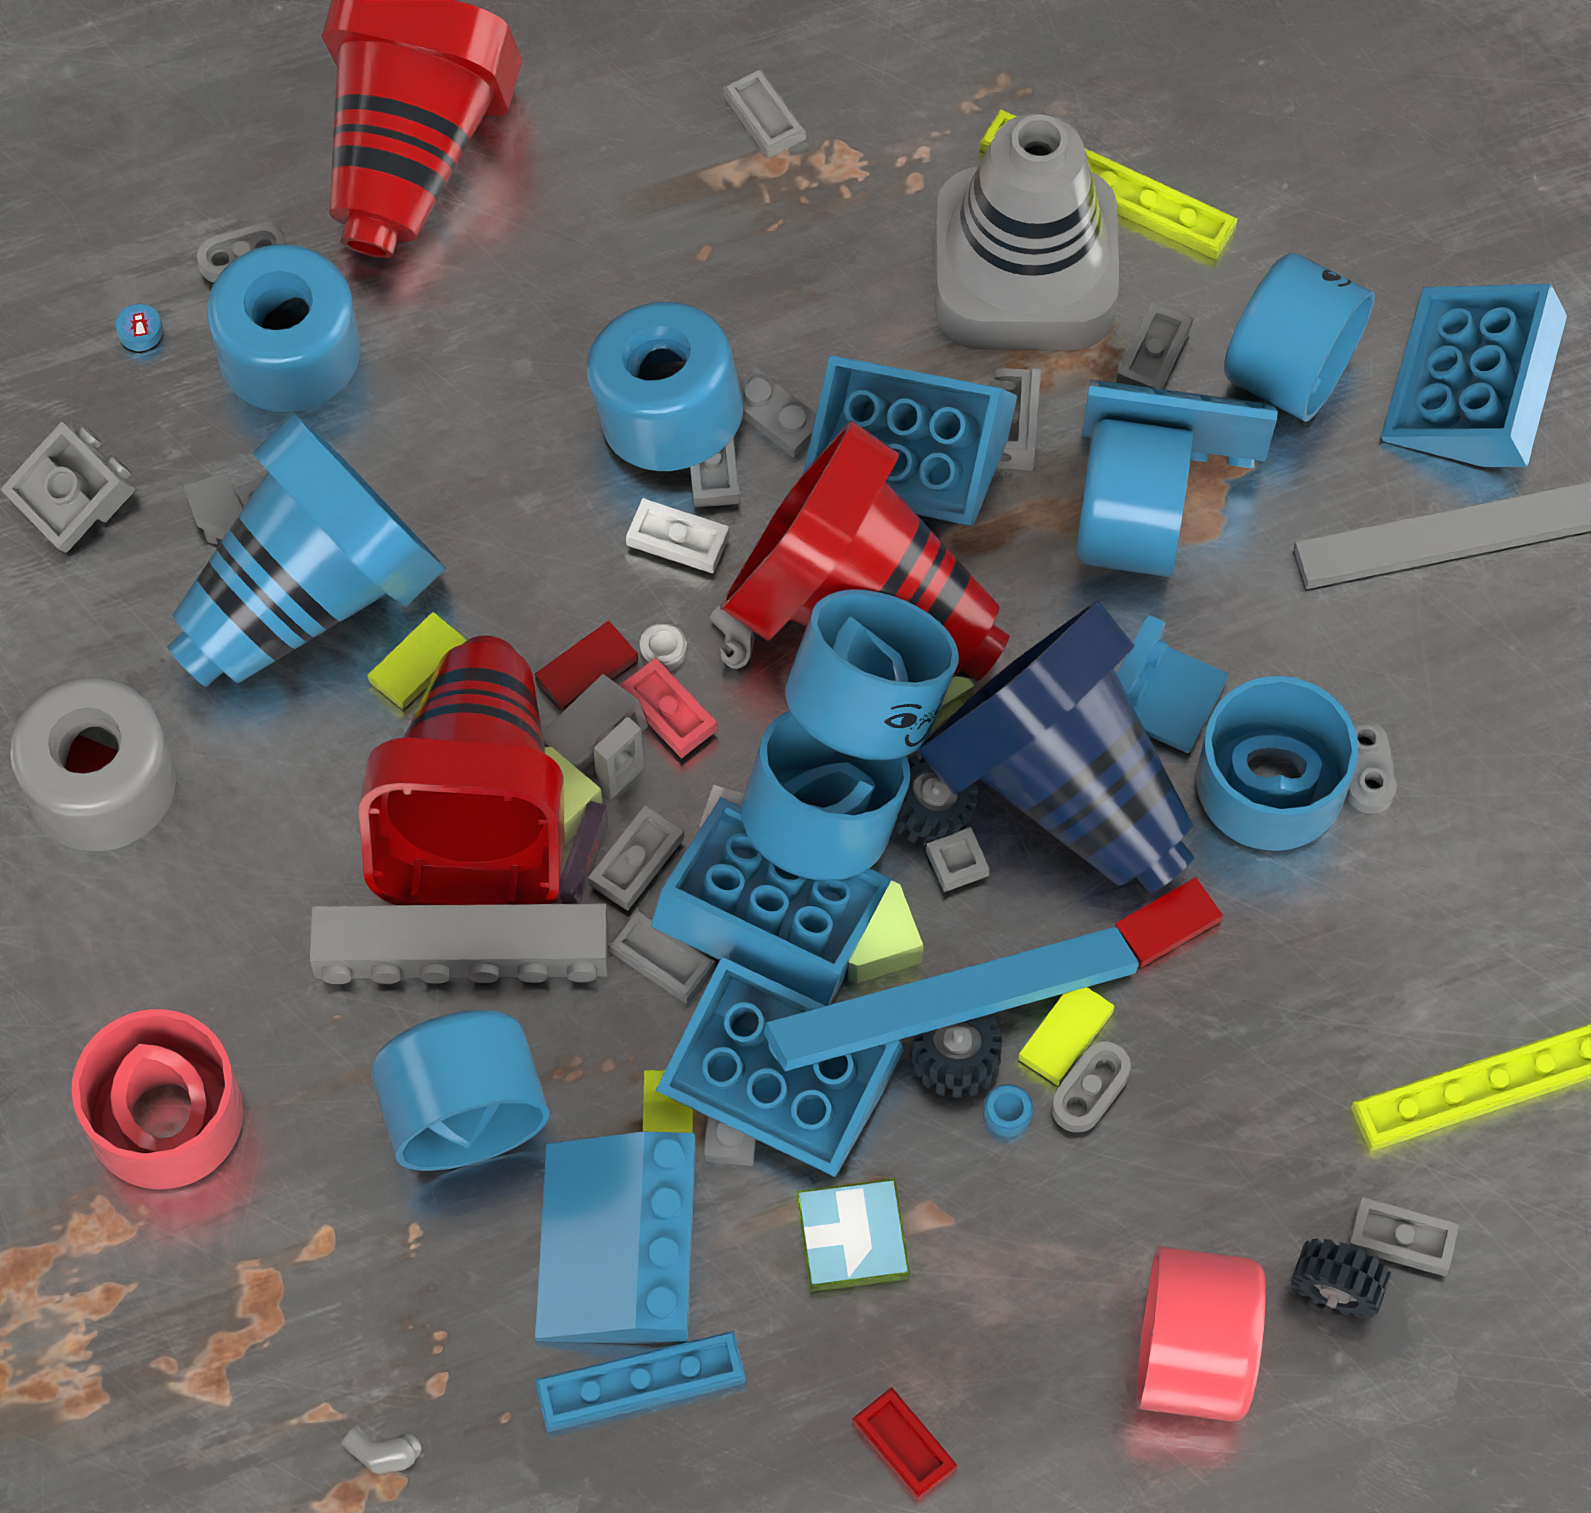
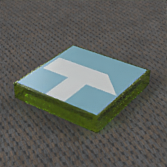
M896 1178L796 1191L810 1292L910 1279V1268Z

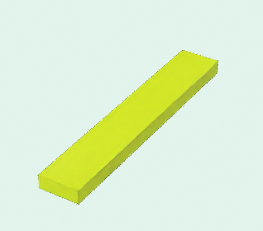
M1000 109L981 139L979 150L986 153L997 131L1006 122L1017 116ZM1085 148L1091 172L1104 179L1115 194L1118 215L1217 260L1236 228L1238 218Z
M1591 1023L1354 1101L1351 1109L1369 1152L1591 1079Z

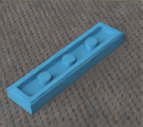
M734 1331L538 1378L535 1379L548 1433L746 1384V1377Z

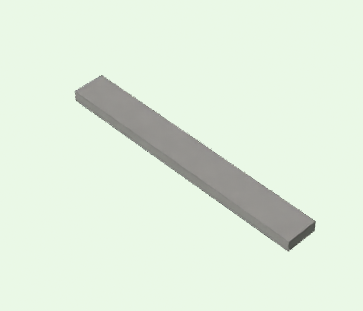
M1591 481L1296 541L1293 550L1305 587L1310 589L1591 531Z

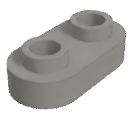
M258 223L210 237L200 245L197 251L200 271L207 280L215 282L224 268L239 256L260 247L286 244V240L281 229L270 223ZM221 261L228 262L227 265L215 266Z
M1358 720L1353 722L1357 739L1367 737L1373 742V745L1364 746L1358 741V760L1347 798L1356 810L1366 814H1377L1385 811L1391 805L1397 788L1389 738L1386 731L1379 724L1369 720ZM1374 780L1380 784L1381 788L1370 789L1366 786L1365 781Z
M1108 1041L1091 1045L1057 1088L1052 1103V1114L1055 1121L1063 1129L1078 1133L1093 1128L1125 1086L1129 1078L1131 1062L1127 1052L1121 1046ZM1103 1065L1108 1066L1112 1069L1113 1075L1102 1077L1098 1075L1096 1068ZM1072 1103H1079L1085 1108V1112L1081 1115H1074L1068 1110V1106Z

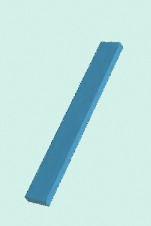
M1113 927L766 1022L764 1034L784 1071H789L1135 974L1139 962L1118 928Z

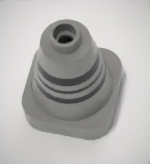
M1029 113L1017 116L1006 122L997 131L978 167L967 168L955 173L946 180L939 191L935 223V313L937 322L942 331L951 340L973 349L1080 350L1097 344L1109 333L1114 323L1119 293L1118 220L1115 194L1104 179L1091 172L1083 141L1078 132L1069 123L1061 118L1044 113Z

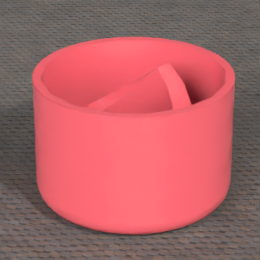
M148 1009L122 1016L106 1025L93 1036L85 1046L75 1066L72 1079V1102L77 1118L102 1164L114 1175L130 1184L157 1190L179 1188L192 1184L214 1171L230 1154L238 1139L243 1119V1100L230 1060L218 1037L206 1025L189 1015L172 1010ZM168 1084L181 1086L188 1091L191 1101L189 1119L182 1131L173 1137L158 1138L146 1133L135 1123L133 1118L134 1105L145 1092L156 1086Z
M1157 1246L1150 1272L1141 1334L1137 1377L1138 1409L1230 1422L1239 1421L1244 1418L1250 1409L1255 1392L1264 1333L1266 1277L1261 1264L1251 1258Z

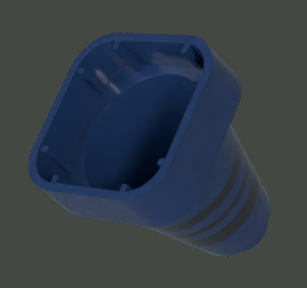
M1097 600L996 674L939 726L917 751L953 795L961 792L980 778L1116 885H1123L1136 877L1148 893L1151 894L1173 880L1194 860V855L1181 841L1193 824L1114 670V667L1133 650L1135 645Z

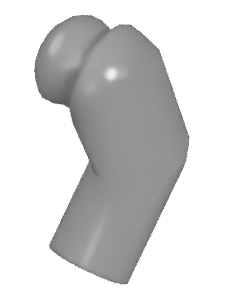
M719 605L710 615V620L725 634L723 649H720V658L730 668L738 669L745 666L752 657L755 634L754 631L721 610V605Z
M355 1426L350 1430L341 1444L368 1469L377 1474H386L409 1468L414 1464L415 1459L420 1456L422 1449L419 1440L412 1434L404 1433L399 1437L377 1442L360 1426Z

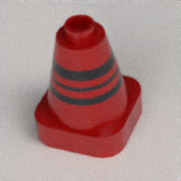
M331 0L321 35L337 66L329 214L337 222L344 225L340 242L351 250L368 256L391 258L397 241H414L483 116L505 115L509 110L522 64L521 55L510 27L503 19L485 9L456 0Z
M851 420L808 467L783 499L731 585L720 609L769 641L789 620L807 627L815 605L829 594L845 590H868L888 594L921 608L939 621L950 633L958 649L959 661L953 677L961 670L978 682L996 663L1010 638L1008 633L993 624L1000 605L886 482L897 462L899 453Z
M476 636L470 638L464 644L449 650L440 660L404 737L392 739L378 745L367 758L359 804L363 875L369 889L386 902L394 905L552 904L558 896L565 844L564 777L559 765L545 753L531 667L503 639L494 636Z

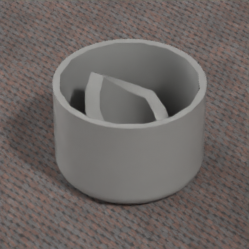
M80 677L66 680L38 695L25 708L16 723L10 748L12 769L34 820L55 841L82 851L101 852L118 849L130 845L147 835L156 827L168 811L176 788L174 760L157 713L151 704L132 687L117 680L103 677ZM88 727H102L112 733L118 742L119 749L111 763L99 771L86 774L73 773L65 769L71 744L81 731Z

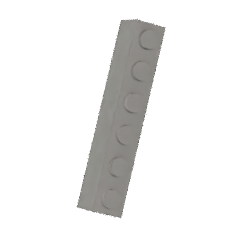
M606 904L312 906L310 964L315 979H322L330 984H345L350 982L351 978H371L372 981L382 984L396 983L400 981V978H420L427 983H444L449 978H469L478 983H491L497 981L499 977H518L521 981L530 983L542 982L548 977H567L575 982H590L597 977H608Z

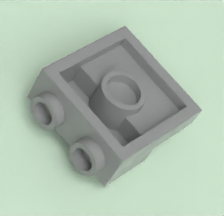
M61 421L0 490L57 549L67 553L97 519L106 523L136 488L127 480L131 476L132 471L114 455L106 459L98 451L103 442L84 425L76 429Z

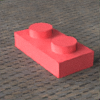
M654 658L619 685L640 700L646 722L680 758H683L717 731L716 720L657 658Z

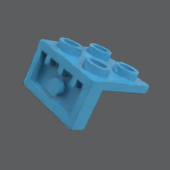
M1147 615L1133 642L1135 647L1125 657L1117 675L1147 735L1189 753L1192 751L1227 682L1228 674L1168 647V642L1162 640L1165 622Z

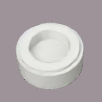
M658 623L650 626L643 632L640 638V656L645 665L654 658H657L670 672L681 666L686 658V638L678 627L669 623Z

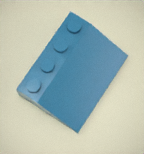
M1552 285L1423 287L1381 434L1382 440L1387 443L1482 467H1527L1567 318Z
M829 355L803 473L844 426L852 420L899 453L897 462L886 482L916 515L973 527L1008 441L1017 395L998 387Z
M1090 379L1082 436L1091 438V446L1094 427L1103 419L1193 431V443L1190 460L1208 462L1209 454L1228 456V465L1254 468L1255 460L1266 461L1278 411L1269 403Z
M720 797L663 886L650 927L718 960L724 957L828 1006L848 973L849 961L891 880H894L870 868L859 875L835 881L811 880L788 873L768 861L752 844L743 826L741 806Z
M721 957L656 1091L836 1177L881 1098L904 1048L901 1042L896 1040L784 1071L764 1034L766 1022L821 1008L825 1005Z
M644 1131L546 1144L535 1341L672 1346L688 1342L696 1161L695 1133Z

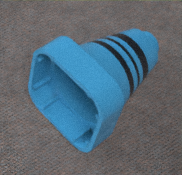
M295 413L252 452L268 472L172 614L183 631L167 648L176 660L205 687H208L223 672L237 683L244 681L387 594L406 608L446 570L442 562L358 472L322 436Z

